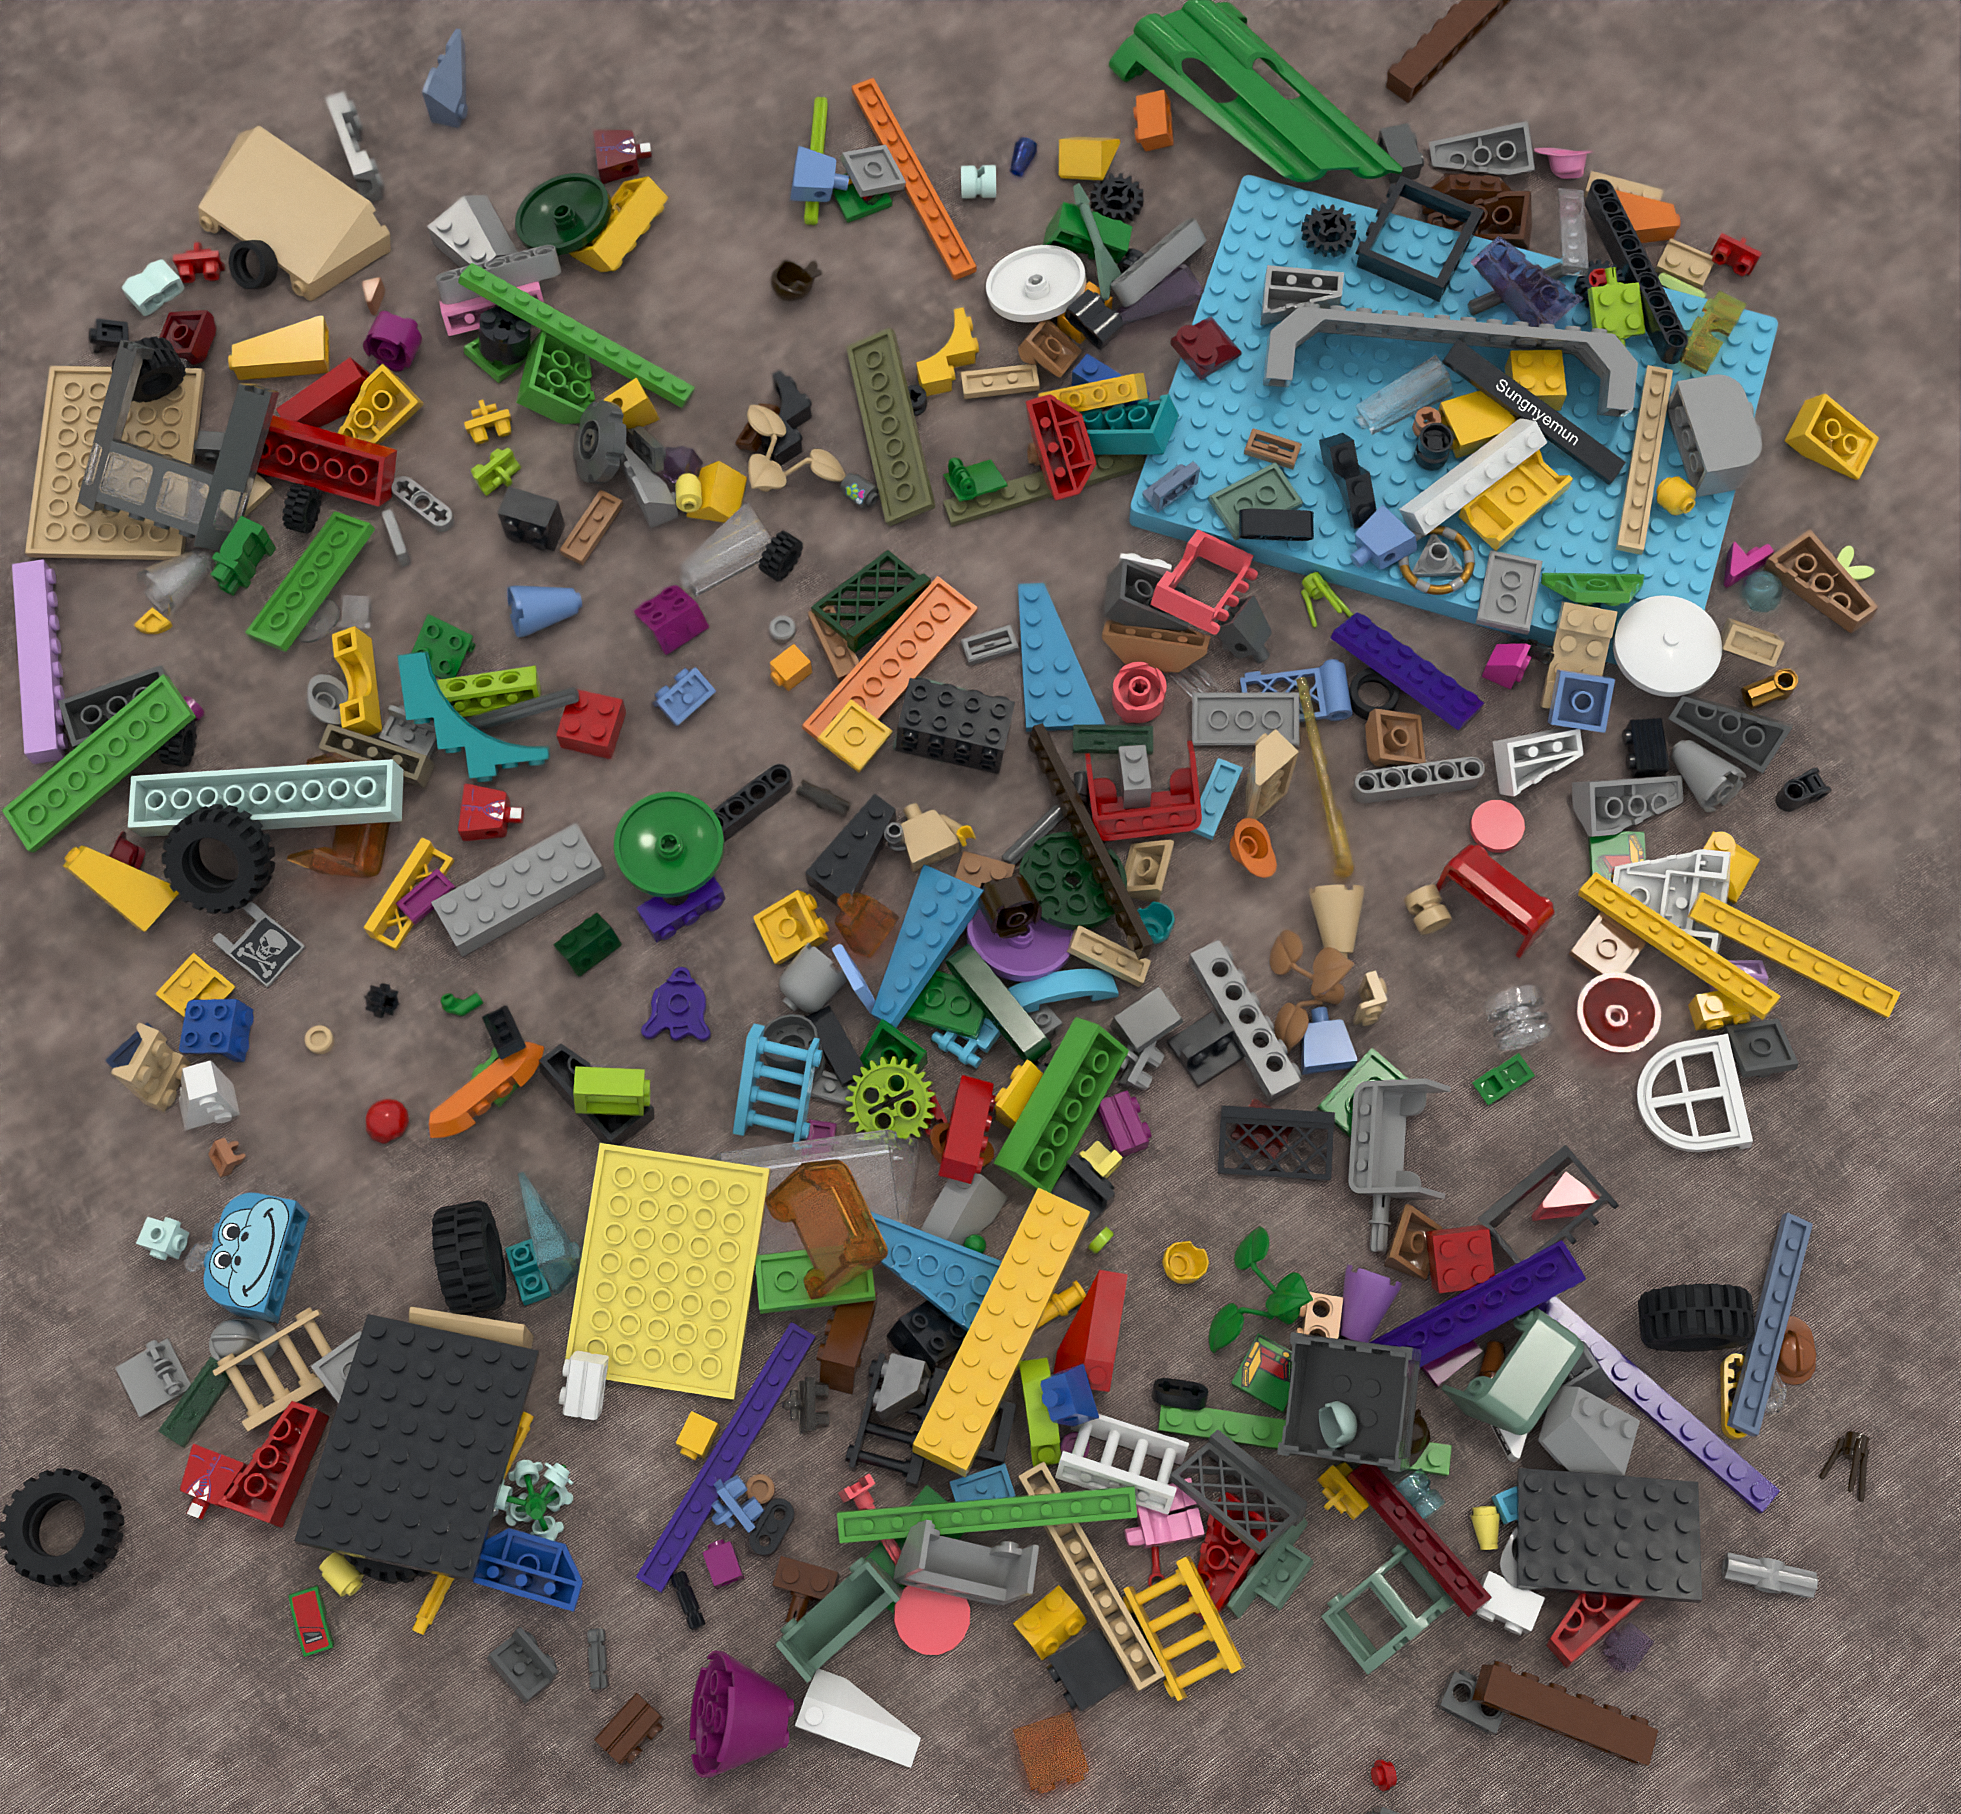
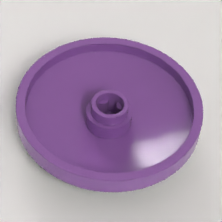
M979 908L966 926L967 943L978 952L997 976L1012 981L1030 982L1053 972H1058L1067 963L1071 956L1067 949L1074 930L1061 929L1039 919L1036 924L1032 921L1026 926L1028 931L1019 936L1000 938L998 934L995 933L994 935Z

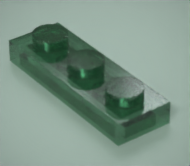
M1073 724V753L1118 754L1119 747L1146 745L1147 755H1153V726Z
M212 1357L206 1362L158 1430L183 1448L186 1447L231 1383L226 1371L220 1375H214L213 1370L218 1368L219 1365L217 1364L218 1361Z

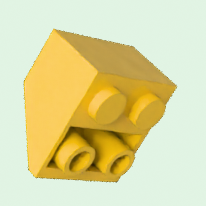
M1026 1060L1023 1066L1019 1064L1016 1066L1010 1076L1012 1082L1007 1089L1002 1087L994 1100L996 1102L994 1107L996 1110V1120L1011 1130L1043 1076V1073L1031 1061Z

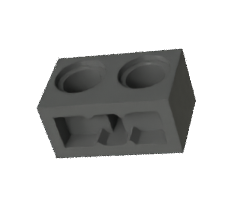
M1460 1670L1459 1673H1450L1436 1707L1489 1735L1496 1734L1505 1713L1495 1709L1491 1717L1486 1716L1481 1710V1703L1472 1700L1477 1677L1464 1670ZM1456 1685L1463 1686L1467 1691V1698L1464 1702L1457 1701L1453 1695V1689Z

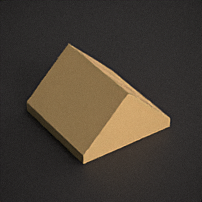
M1170 839L1131 844L1124 868L1127 877V891L1130 897L1147 902L1160 901L1174 841Z

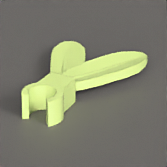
M1846 546L1841 550L1837 560L1855 581L1867 579L1874 574V569L1868 566L1849 567L1854 556L1852 546Z

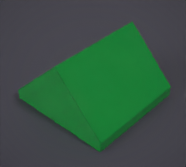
M884 1019L880 1020L860 1056L864 1067L871 1070V1060H874L879 1066L881 1057H885L888 1064H890L892 1056H896L899 1065L903 1059H908V1068L918 1064L916 1073L919 1074L928 1063L927 1051ZM895 1075L891 1080L892 1088L896 1091L902 1090L904 1079L899 1075Z

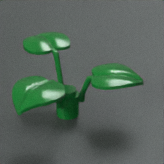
M1261 1226L1243 1239L1236 1250L1234 1261L1236 1267L1240 1270H1246L1251 1266V1269L1273 1292L1265 1304L1268 1311L1265 1312L1246 1307L1238 1309L1234 1303L1223 1307L1214 1317L1209 1330V1346L1214 1354L1218 1349L1229 1345L1238 1337L1244 1325L1243 1314L1258 1315L1269 1320L1276 1317L1283 1323L1290 1325L1298 1318L1300 1307L1313 1301L1305 1280L1299 1273L1292 1272L1288 1274L1275 1287L1258 1269L1257 1262L1265 1258L1269 1249L1268 1233Z

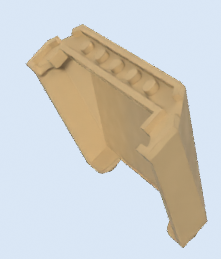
M261 126L243 131L237 136L198 206L199 223L205 231L217 233L223 227L241 241L262 240L267 243L276 255L278 266L290 274L293 291L298 296H303L309 301L315 300L391 251L390 232L385 224L380 226L373 214L376 210L369 200Z

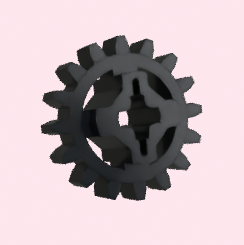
M1110 173L1109 179L1104 178L1103 181H1100V184L1094 183V188L1090 195L1091 208L1095 209V212L1102 214V216L1113 220H1120L1125 223V219L1128 218L1130 221H1133L1134 214L1139 215L1141 207H1143L1144 191L1139 189L1138 181L1132 183V176L1124 179L1123 173H1120L1115 178Z
M1324 204L1321 205L1320 211L1312 208L1311 215H1305L1301 227V239L1307 241L1306 248L1314 247L1313 254L1321 251L1323 252V257H1326L1327 253H1331L1333 257H1336L1337 251L1343 254L1346 253L1347 247H1352L1357 232L1355 230L1356 221H1351V213L1344 215V208L1341 207L1337 211L1333 204L1330 206V209H1326Z

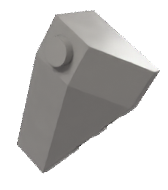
M626 445L624 455L620 458V466L650 529L678 518L675 491L670 493L666 483Z
M1682 775L1572 782L1573 810L1588 836L1616 835L1622 832L1623 829L1631 825H1637L1654 814H1660L1683 803Z
M975 1173L971 1184L949 1178L920 1230L964 1246V1241L968 1236L979 1234L984 1228H987L994 1222L1008 1197L981 1174Z

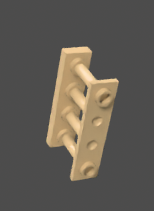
M310 1307L295 1316L297 1321L237 1357L231 1353L217 1362L219 1367L213 1370L214 1375L217 1376L226 1371L248 1409L246 1414L249 1418L242 1421L247 1432L283 1412L291 1401L298 1403L325 1387L314 1373H310L288 1335L304 1325L320 1355L324 1357L332 1350L314 1320L323 1314L320 1309L312 1311ZM276 1341L279 1342L300 1378L298 1383L301 1387L291 1393L288 1388L285 1389L263 1352L264 1348ZM251 1356L274 1394L272 1397L274 1403L265 1408L262 1403L258 1404L236 1366Z

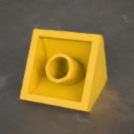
M1093 137L1059 139L1060 178L1103 181L1121 143L1120 139Z
M721 461L697 469L695 476L701 482L702 506L694 512H687V517L738 524L747 477Z

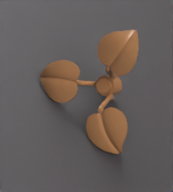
M1283 930L1275 940L1270 953L1271 969L1276 974L1285 975L1292 967L1293 970L1313 980L1311 993L1315 997V1000L1298 1002L1296 1006L1293 1003H1286L1278 1012L1275 1020V1036L1277 1040L1281 1039L1284 1042L1289 1054L1291 1049L1303 1038L1308 1028V1014L1303 1007L1311 1005L1322 1006L1323 1002L1333 1005L1339 1004L1345 993L1343 985L1339 982L1350 971L1354 963L1339 950L1326 947L1316 956L1313 963L1314 974H1311L1295 963L1303 954V944L1300 937L1293 931Z

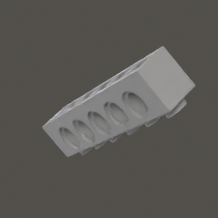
M1217 940L1190 953L1188 963L1222 1022L1228 1021L1234 1029L1232 1039L1243 1053L1244 1061L1270 1103L1297 1089L1302 1075L1298 1066L1295 1063L1291 1064L1286 1056L1288 1051L1284 1042L1281 1039L1277 1040L1273 1033L1274 1026L1267 1015L1263 1016L1259 1007L1261 1005L1258 997L1254 992L1250 993L1245 985L1247 980L1241 969L1235 968L1228 946L1223 947L1220 940ZM1217 968L1222 969L1226 972V976L1217 977L1212 971ZM1235 992L1239 995L1240 999L1230 1000L1227 998L1226 993ZM1248 1015L1253 1019V1023L1244 1024L1240 1021L1239 1017ZM1257 1038L1263 1039L1267 1046L1259 1048L1254 1045L1253 1040ZM1275 1062L1280 1066L1281 1070L1273 1072L1267 1068L1266 1064Z

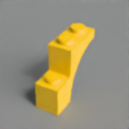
M964 307L954 309V330L948 343L934 356L916 362L919 386L925 390L926 396L952 391V381L956 380L954 368L975 363V353H979L977 338H972L971 336L973 324L971 317H966Z

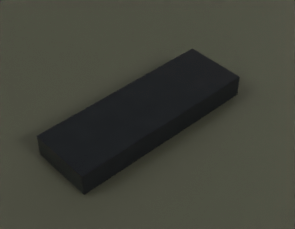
M507 1005L482 1017L501 1060L526 1048L525 1042Z
M830 1005L805 1016L815 1025L824 1056L842 1088L856 1082L853 1079V1075L862 1077L863 1074L860 1068L864 1067Z

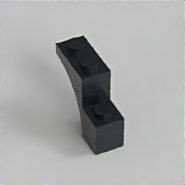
M778 370L772 374L774 389L782 402L779 417L785 424L786 434L783 437L777 436L770 459L782 466L803 452L801 443L803 438L797 427L812 418V402L805 393L801 394L797 390V385L791 376L788 375L786 377L781 370ZM763 436L761 437L762 448L765 454H767L771 437Z
M1340 433L1319 440L1323 465L1327 467L1334 477L1342 494L1350 525L1356 529L1361 527L1377 509L1370 472L1358 464L1354 439L1344 433Z

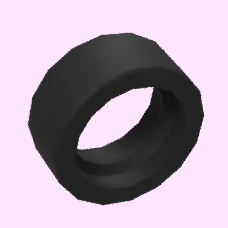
M262 240L241 241L235 244L230 251L228 259L229 270L232 278L239 286L245 289H260L271 285L276 279L278 262L274 251L267 243ZM250 249L254 251L260 262V273L257 279H254L247 269L246 258Z
M1364 669L1357 673L1350 685L1349 693L1352 710L1356 715L1365 720H1368L1369 713L1374 709L1394 711L1399 700L1400 688L1374 669ZM1367 682L1383 685L1390 695L1388 702L1379 707L1365 704L1358 695L1361 685Z

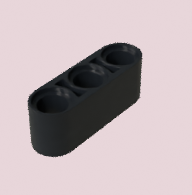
M1284 509L1239 510V538L1282 541L1313 540L1314 512Z

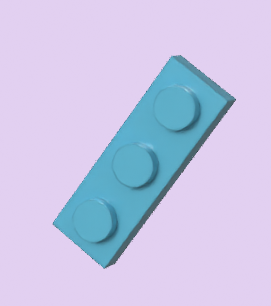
M1220 758L1217 759L1200 798L1201 824L1191 832L1213 840L1243 767Z

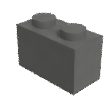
M1409 123L1381 128L1377 145L1403 167L1401 174H1387L1390 184L1397 183L1400 176L1411 180L1419 178L1421 167H1424V157L1421 152H1418L1417 137L1415 132H1411Z

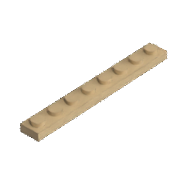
M1647 365L1645 370L1615 550L1640 555L1644 551L1673 374L1671 369Z

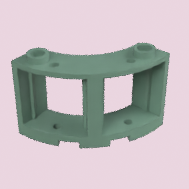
M1403 1542L1391 1550L1394 1556L1345 1597L1339 1593L1326 1603L1330 1609L1321 1616L1367 1675L1455 1603ZM1399 1561L1403 1563L1434 1602L1418 1617L1412 1613L1383 1576ZM1368 1587L1373 1590L1403 1628L1378 1650L1344 1609L1348 1603Z

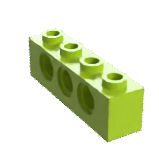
M536 665L437 680L442 693L462 717L482 714L541 696V685Z

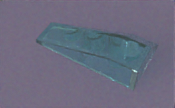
M524 1172L518 1173L537 1265L551 1290L556 1295L561 1293L579 1271L577 1259L581 1258L580 1249L576 1241L571 1242L567 1233Z

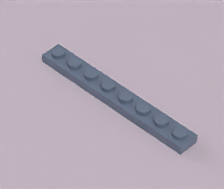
M1785 1213L1781 1217L1754 1320L1756 1335L1747 1346L1727 1426L1752 1437L1759 1435L1813 1225L1790 1213Z

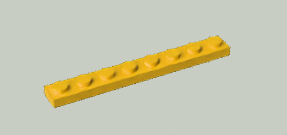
M1597 872L1579 889L1578 896L1761 1020L1779 1002L1780 995Z
M1704 892L1698 894L1687 916L1884 1018L1890 1016L1900 996V992Z

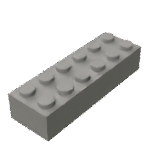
M574 823L431 903L461 956L464 957L605 879L606 875L577 823Z

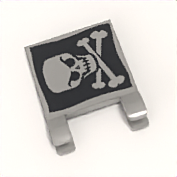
M250 901L243 909L256 922L235 944H232L221 933H217L212 941L219 949L269 988L306 947Z

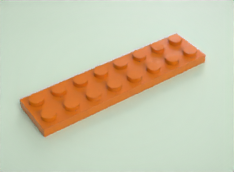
M937 576L802 724V729L817 740L850 700H853L876 719L880 720L906 692L909 678L916 679L924 672L977 613L978 607Z

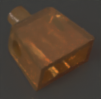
M859 892L854 893L853 896L850 893H844L837 899V905L842 910L835 918L836 927L853 953L871 958L900 917L873 897Z

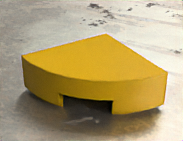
M152 607L134 624V627L145 634H160L169 630L173 625Z

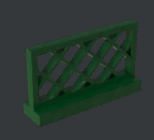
M887 550L811 606V611L845 639L847 647L856 653L893 625L931 584V579L924 573L918 575L892 552ZM889 561L895 566V570H880V566ZM865 577H876V584H861V580ZM879 577H895L894 585L879 584ZM898 577H909L913 580L908 585H898ZM846 591H857V599L841 598L842 594ZM860 591H875V599H860ZM879 592H894V596L890 599H878ZM827 605L838 606L837 613H825L822 609ZM841 606H856V613H841ZM860 606H875V610L870 614L859 613ZM840 620H854L855 625L846 630L840 625Z

